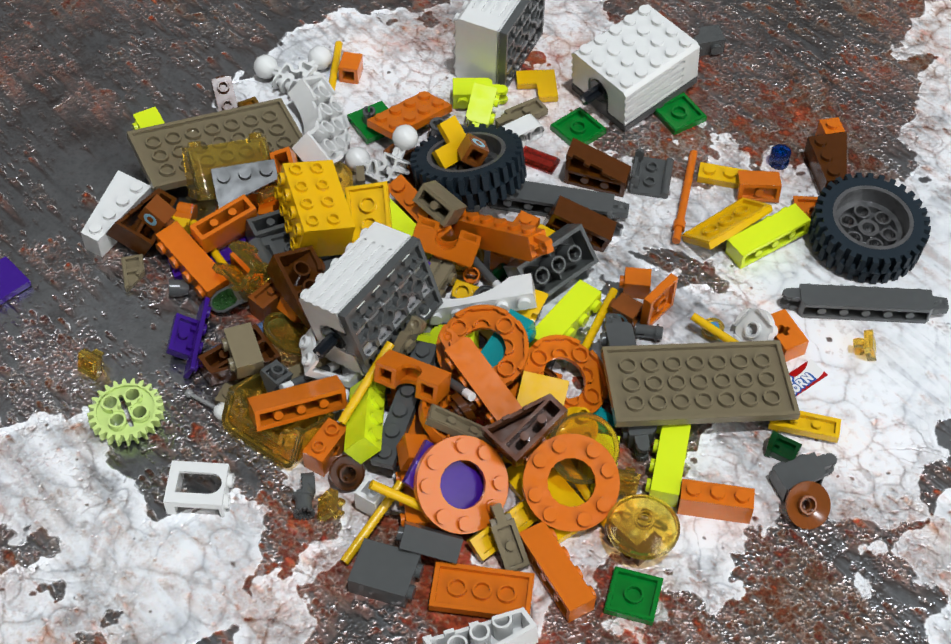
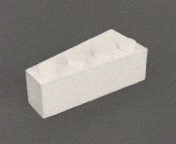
M118 170L81 231L85 249L103 257L118 242L106 235V233L117 220L121 219L132 208H135L142 200L153 193L151 186Z
M522 607L492 616V619L488 621H475L469 623L468 627L457 630L451 628L444 630V634L434 637L430 634L422 637L423 644L538 643V628L525 608Z

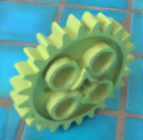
M125 378L122 380V384L113 381V387L104 385L106 391L98 390L99 398L92 397L93 404L88 405L90 411L87 413L90 428L93 429L94 435H99L101 441L107 439L108 445H111L115 440L118 447H120L123 441H126L127 446H130L132 440L139 444L140 437L148 440L147 433L155 434L154 426L161 427L160 420L164 419L163 411H165L158 389L153 390L151 383L145 386L144 380L136 384L135 378L130 383H127ZM120 397L125 401L134 425L133 427H130L119 400Z

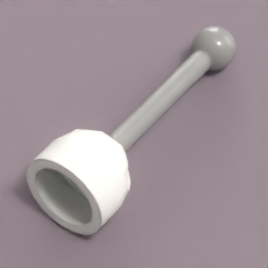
M187 389L184 392L185 397H192L212 408L214 416L224 423L233 415L234 408L228 403L220 402L215 405L194 394L191 389Z

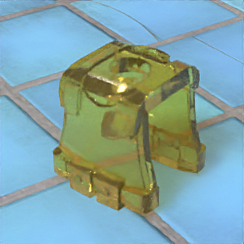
M238 240L237 242H232L228 247L251 269L246 276L238 266L232 264L215 263L212 267L217 274L224 276L233 285L231 288L236 292L245 291L248 294L253 293L270 278L266 270L268 263L261 260L257 254L258 249L254 245L245 241Z

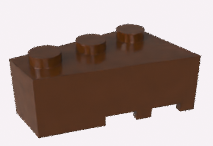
M847 132L808 136L804 156L820 193L829 182L832 181L834 183L838 177L844 179V176L847 174Z
M560 195L546 216L543 225L557 231L566 224H582L593 249L603 252L612 240L617 222Z

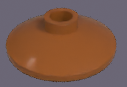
M802 481L794 485L788 492L785 501L787 516L795 526L809 530L821 526L827 520L831 509L830 497L825 488L813 481ZM804 500L807 504L805 509L802 508V502Z

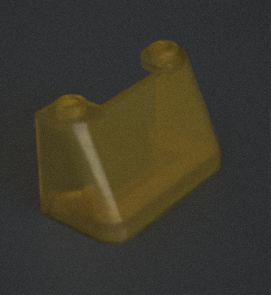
M261 132L249 133V137L244 140L211 145H201L200 141L188 142V146L182 147L189 197L196 200L216 199L210 172L213 168L270 160V149L266 136L261 135ZM277 182L261 191L274 189L277 186Z
M260 373L254 374L228 388L222 413L224 428L285 468H290L297 464L303 458L302 451L328 418L333 420L335 418V414L330 412L257 432L250 419L247 398L267 393Z

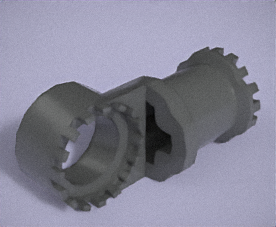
M314 472L301 473L302 489L293 492L292 497L295 501L293 516L296 519L301 520L303 518L305 520L306 518L309 520V518L311 519L315 516V510L312 508V500L316 493Z

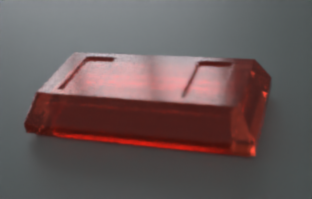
M528 146L523 147L525 165L551 175L560 163L559 158Z

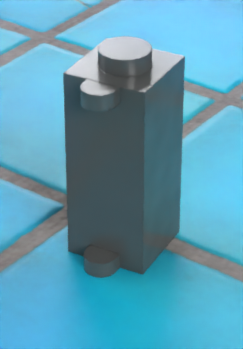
M408 521L404 522L403 527H398L395 538L396 541H399L398 546L400 549L457 564L463 543V538L460 535Z

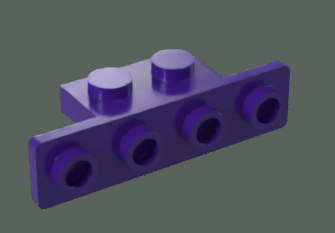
M205 297L200 304L196 319L176 313L173 319L166 353L187 360L183 375L185 379H188L192 373H196L199 367L197 356L200 355L204 342H201V337L206 333L207 324H205V319H208L211 312V307L208 306L209 297Z

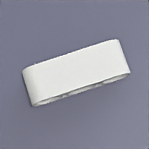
M527 114L502 126L505 127V131L510 129L513 133L518 134V138H521L523 146L539 139L545 130L532 114Z

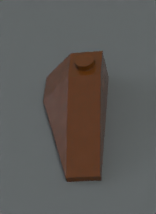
M312 245L274 254L266 268L275 288L308 330L311 326L299 302L300 294L304 289H309L315 283L317 275L323 270L322 263Z

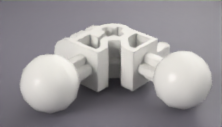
M316 46L309 51L308 62L301 60L298 63V69L295 70L293 65L287 62L282 68L278 67L274 57L263 54L256 58L253 69L260 78L269 79L274 76L272 88L275 90L279 89L281 93H288L301 78L319 75L321 73L317 72V70L328 68L332 62V54L325 46Z
M400 125L396 127L392 135L393 144L395 145L392 154L384 152L382 160L370 159L369 153L364 148L354 147L346 153L345 164L355 173L356 166L364 165L365 174L368 175L365 184L387 181L389 184L400 174L409 175L410 172L407 166L411 165V163L403 159L407 150L414 148L417 144V131L411 125Z

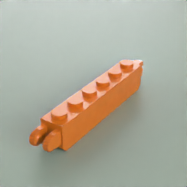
M466 209L458 222L450 225L457 237L460 230L481 236L479 249L530 262L541 255L554 251L552 239L546 236L545 229L537 228L535 225L511 222L505 218L499 219L494 218L492 215H481L479 212H468Z
M451 328L438 335L445 349L446 358L444 361L451 371L455 369L459 374L458 381L476 394L474 403L478 408L481 406L487 412L485 417L490 424L522 409V406L471 338H460ZM529 456L521 464H526Z

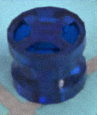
M783 144L774 145L771 149L769 165L776 170L786 169L789 164L791 149Z

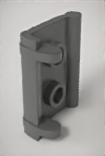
M641 148L637 149L629 183L630 193L667 199L674 159L667 158L663 160L644 157V150Z

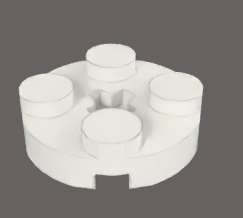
M745 309L737 316L734 322L736 334L733 333V337L739 342L770 341L778 334V328L772 315L763 309ZM753 326H756V327H757V332H756V334H753V335H752V334H751V333L753 332L752 327H753Z

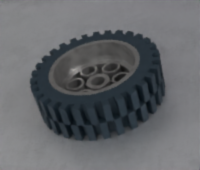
M470 124L468 128H463L465 134L470 133L486 141L489 154L479 167H473L461 160L446 169L439 167L432 152L447 144L440 132L436 133L437 137L429 136L427 138L428 142H420V146H416L415 152L411 154L410 163L417 191H419L423 183L436 180L463 202L469 210L474 209L476 205H480V208L486 207L488 202L493 205L497 203V199L502 201L507 199V194L511 196L515 194V189L519 190L527 177L522 140L520 137L518 138V134L513 133L510 129L505 131V127L502 126L496 129V125L486 127V124H480L479 127H475L474 124Z
M862 172L856 173L854 178L851 173L846 174L844 179L838 177L834 183L831 181L827 184L826 188L822 189L810 217L809 242L814 243L812 246L814 253L820 251L818 258L821 261L827 259L826 266L829 269L833 266L837 267L835 273L841 275L844 271L848 273L846 278L852 280L853 276H857L860 283H864L865 279L868 278L870 284H876L877 280L880 279L881 284L887 283L889 278L895 281L898 280L899 276L904 277L908 271L914 268L930 237L931 226H928L930 217H926L928 213L926 207L920 208L923 203L920 198L914 200L916 194L912 190L908 193L905 192V185L901 184L897 187L895 185L896 180L891 178L889 182L884 181L885 176L879 175L878 179L873 178V173H867L866 177H863Z

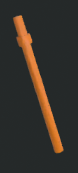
M691 150L689 153L677 217L673 221L672 230L674 232L672 242L674 244L680 243L681 235L685 231V215L698 154L696 150Z

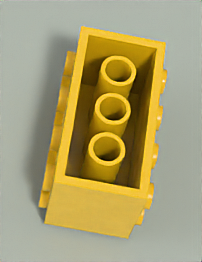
M333 160L282 163L281 171L277 174L278 184L274 187V196L279 201V212L285 220L284 227L285 232L289 233L291 250L312 245L318 257L343 255L346 246L351 243L355 225Z

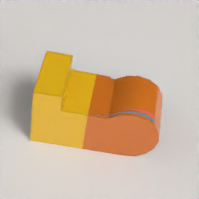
M179 202L176 207L177 211L172 218L178 221L190 235L189 223L197 219L198 206L196 204Z

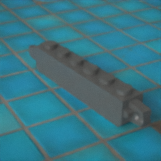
M525 181L524 184H521V188L519 190L515 189V194L512 196L507 194V199L503 201L497 199V203L493 205L490 202L487 203L491 209L520 213L522 210L531 215L546 217L561 195L609 219L627 218L629 213V204L614 200L615 194Z
M808 283L800 284L799 288L784 289L782 292L783 297L780 300V306L784 309L797 310V314L800 317L815 319L925 324L929 321L931 315L947 314L949 309L947 298L933 296L932 290L897 287L884 288Z
M615 313L605 315L604 333H600L601 346L637 345L632 324L627 321L622 322L621 317ZM656 426L620 428L622 440L626 439L627 448H633L637 461L643 462L649 457L650 446L655 440Z

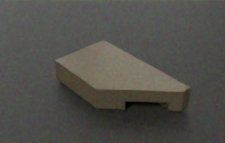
M143 254L121 257L126 292H130L146 275Z

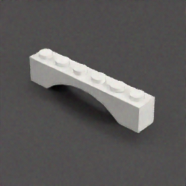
M532 274L508 277L501 284L478 295L456 299L442 298V305L426 321V326L448 323L455 313L474 305H494L510 311V309L520 311L537 308Z

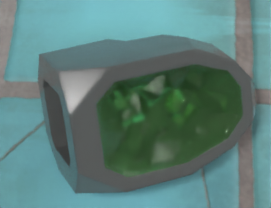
M235 282L217 291L212 296L209 306L217 313H226L247 303L248 295L242 284Z

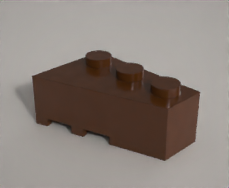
M573 138L566 154L564 183L624 197L630 180L631 166Z
M160 188L156 189L125 216L117 220L106 235L138 254H143L144 257L156 240L155 234L157 233L137 216L156 194L172 207L177 198Z
M256 323L252 325L264 360V367L276 359L281 363V355ZM222 344L198 356L199 370L211 386L239 380L236 377L235 371L231 372L229 369L227 358H230L228 351H223ZM257 373V374H254V375H250V376H246V377H243V378H247V377L259 375L260 373Z
M548 394L524 406L522 409L482 427L481 432L517 468L567 417L568 410L553 395Z

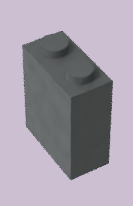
M364 538L347 580L348 591L406 608L408 600H413L416 592L415 581L417 578L420 579L423 574L424 564H421V554Z

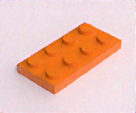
M422 91L367 119V127L392 139L396 127L407 124L418 130L428 125L433 118H441L452 112V104L429 92Z
M436 561L429 610L492 618V616L524 607L530 615L535 573Z

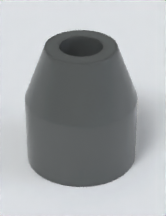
M169 279V297H181L189 294V284L187 282Z

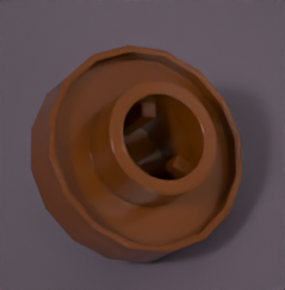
M458 392L449 396L452 401L449 403L451 407L449 411L473 422L477 420L474 414L477 408L472 401L462 397Z
M349 455L337 457L329 468L331 482L337 488L345 491L356 489L362 483L365 476L363 464H359Z

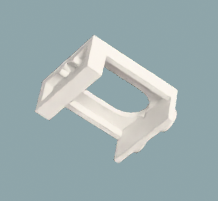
M310 327L307 333L301 337L299 347L301 348L305 376L323 379L337 375L344 387L351 388L361 380L363 376L360 373H356L350 368L347 369L344 365H341L343 376L316 368L315 366L318 364L319 358L313 352V349L319 343L315 339L312 328Z
M172 460L163 500L166 514L176 515L178 507L219 509L220 517L224 518L226 508L229 509L231 504L229 488L234 487L235 475L231 473L229 464ZM185 473L214 475L222 481L221 487L211 494L181 492Z

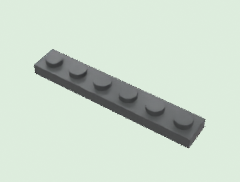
M416 340V346L412 350L410 357L433 365L437 356L436 344ZM405 383L398 386L383 425L381 451L371 457L370 462L372 465L391 470L395 469L398 461L396 446L404 433H408L420 399L415 398V385Z

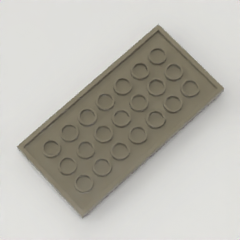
M281 98L127 131V139L153 192L158 188L165 191L212 180L210 171L213 168L270 160L269 153L288 146L292 149L303 136Z
M780 340L603 346L601 349L615 427L798 420L800 417L799 407Z

